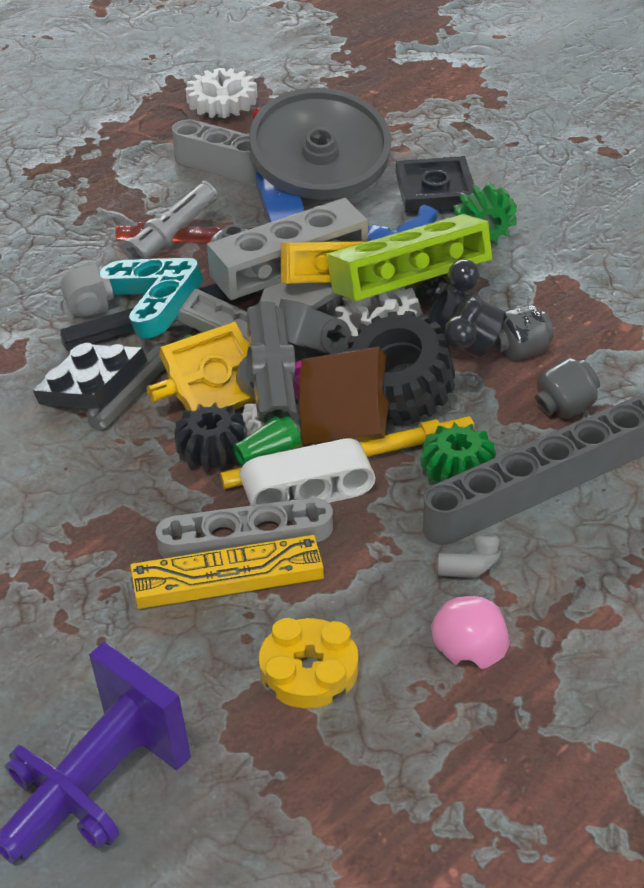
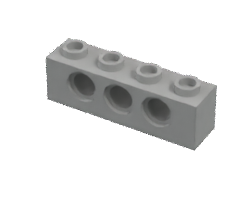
M342 198L207 243L209 275L230 300L281 283V242L368 241V219L346 198Z

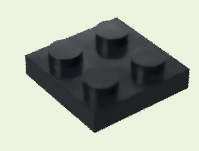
M465 156L396 161L395 173L405 212L414 211L418 213L419 208L423 205L435 210H454L455 205L462 203L461 193L467 195L473 193L474 183Z
M83 343L74 347L70 351V355L58 367L47 372L45 379L33 389V393L39 404L101 409L148 360L142 347H124L120 344L105 346Z

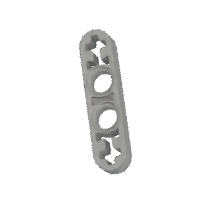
M304 498L171 516L162 520L156 527L157 549L162 557L171 558L315 535L316 542L328 538L333 531V509L325 500ZM313 518L316 519V521L310 522L309 519ZM293 520V525L288 526V521ZM265 521H272L279 525V527L271 531H263L256 526ZM220 527H227L234 531L226 537H217L211 534L212 531ZM197 533H202V537L197 538ZM176 536L181 537L179 540H173L172 538Z

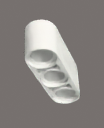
M351 438L259 456L246 462L240 470V478L250 506L304 498H319L328 503L365 494L372 488L376 479L362 445L357 440Z

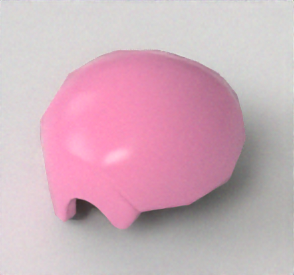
M464 596L447 601L440 607L431 624L434 646L443 652L454 665H458L461 660H470L481 669L489 668L504 658L510 646L508 630L502 611L493 602L483 597Z

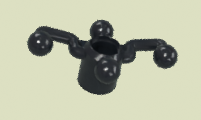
M461 259L449 267L448 273L420 281L416 285L415 296L418 298L419 304L431 308L428 317H430L431 323L437 322L441 326L447 344L453 348L463 349L478 357H482L494 344L503 323L504 313L503 310L481 300L478 295L464 292L473 289L478 284L480 273L473 261Z

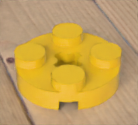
M283 618L278 620L272 627V633L265 638L260 648L259 668L261 681L265 687L268 685L269 688L276 692L278 700L289 706L319 708L333 703V696L341 693L345 688L347 693L354 686L358 676V649L351 638L349 627L339 621L329 622L314 618L298 620ZM312 657L319 661H314L312 667L306 668L303 667L301 659Z

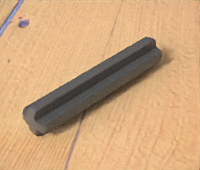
M159 344L154 345L145 354L148 361L101 409L90 408L87 411L86 415L91 427L95 426L99 430L105 429L165 369L159 356L161 347Z

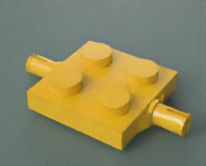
M232 322L160 347L159 356L168 372V379L147 386V393L151 402L155 403L158 400L175 395L183 403L185 409L196 411L198 404L204 407H211L216 402L219 408L232 406L233 410L244 407L245 404L255 403V397L244 393L236 382V372L242 359L247 356L249 342L244 339L237 323Z

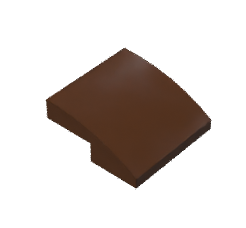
M380 347L302 359L299 385V415L302 445L304 447L340 439L351 438L360 442L385 437L389 401L382 393L386 355Z

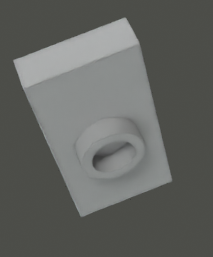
M196 288L179 309L177 321L201 332L236 322L244 339L249 342L246 322L247 311Z

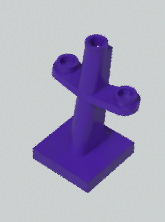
M105 641L89 654L104 715L56 768L22 745H17L9 754L10 761L5 765V768L10 777L23 789H27L31 784L38 787L0 829V855L10 863H14L19 857L25 861L71 813L80 820L77 823V828L89 844L97 849L103 844L111 845L119 836V830L109 815L92 801L88 795L136 748L146 747L176 771L191 758L179 695Z

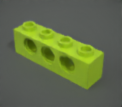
M461 214L327 253L332 291L353 301H358L446 274L449 271V267L461 259L471 260L475 264L492 260L488 221Z

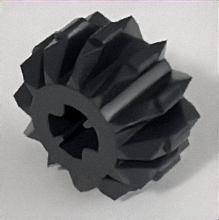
M216 402L211 407H204L198 404L196 411H183V417L176 422V428L174 429L176 452L179 454L180 460H185L188 463L190 469L202 466L207 473L211 468L215 467L224 471L227 463L239 464L233 445L247 437L246 423L243 421V415L234 413L232 406L219 408Z

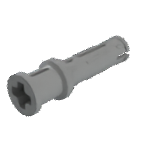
M202 181L193 191L182 198L159 219L148 220L144 224V229L134 238H127L122 242L123 251L128 259H150L160 249L166 250L172 245L173 236L179 230L184 228L200 212L218 199L216 189L209 182Z

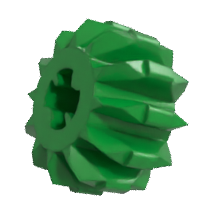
M490 182L482 190L473 184V193L470 195L461 193L462 203L454 206L456 216L465 214L488 221L490 241L495 245L498 244V237L501 235L510 237L508 227L517 225V217L515 216L517 212L516 203L510 198L506 189L502 186L495 188Z
M454 422L451 428L437 426L434 434L426 435L425 442L423 443V453H421V467H423V473L428 477L429 485H435L496 458V450L494 449V443L488 439L487 431L475 432L473 424L464 428L459 427Z

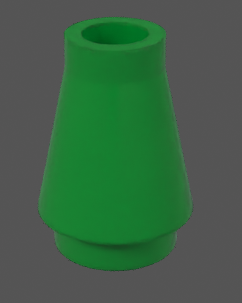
M275 416L245 439L234 444L233 449L239 464L243 467L246 462L259 456L301 448L302 440L295 423L290 417L285 416L280 419Z

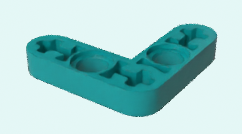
M194 258L119 260L106 265L99 273L101 278L108 276L113 295L145 294L129 315L136 336L143 339L153 338L164 333L179 315V309L195 288L198 289L203 282L198 262Z

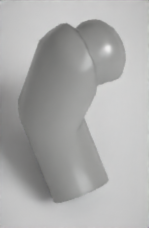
M480 533L475 537V548L467 554L439 553L438 576L478 577L499 561L502 552L498 549L500 544L499 538L492 533Z

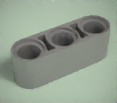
M190 119L178 121L172 126L174 155L177 163L242 182L256 181L255 173L259 172L251 159L249 134Z

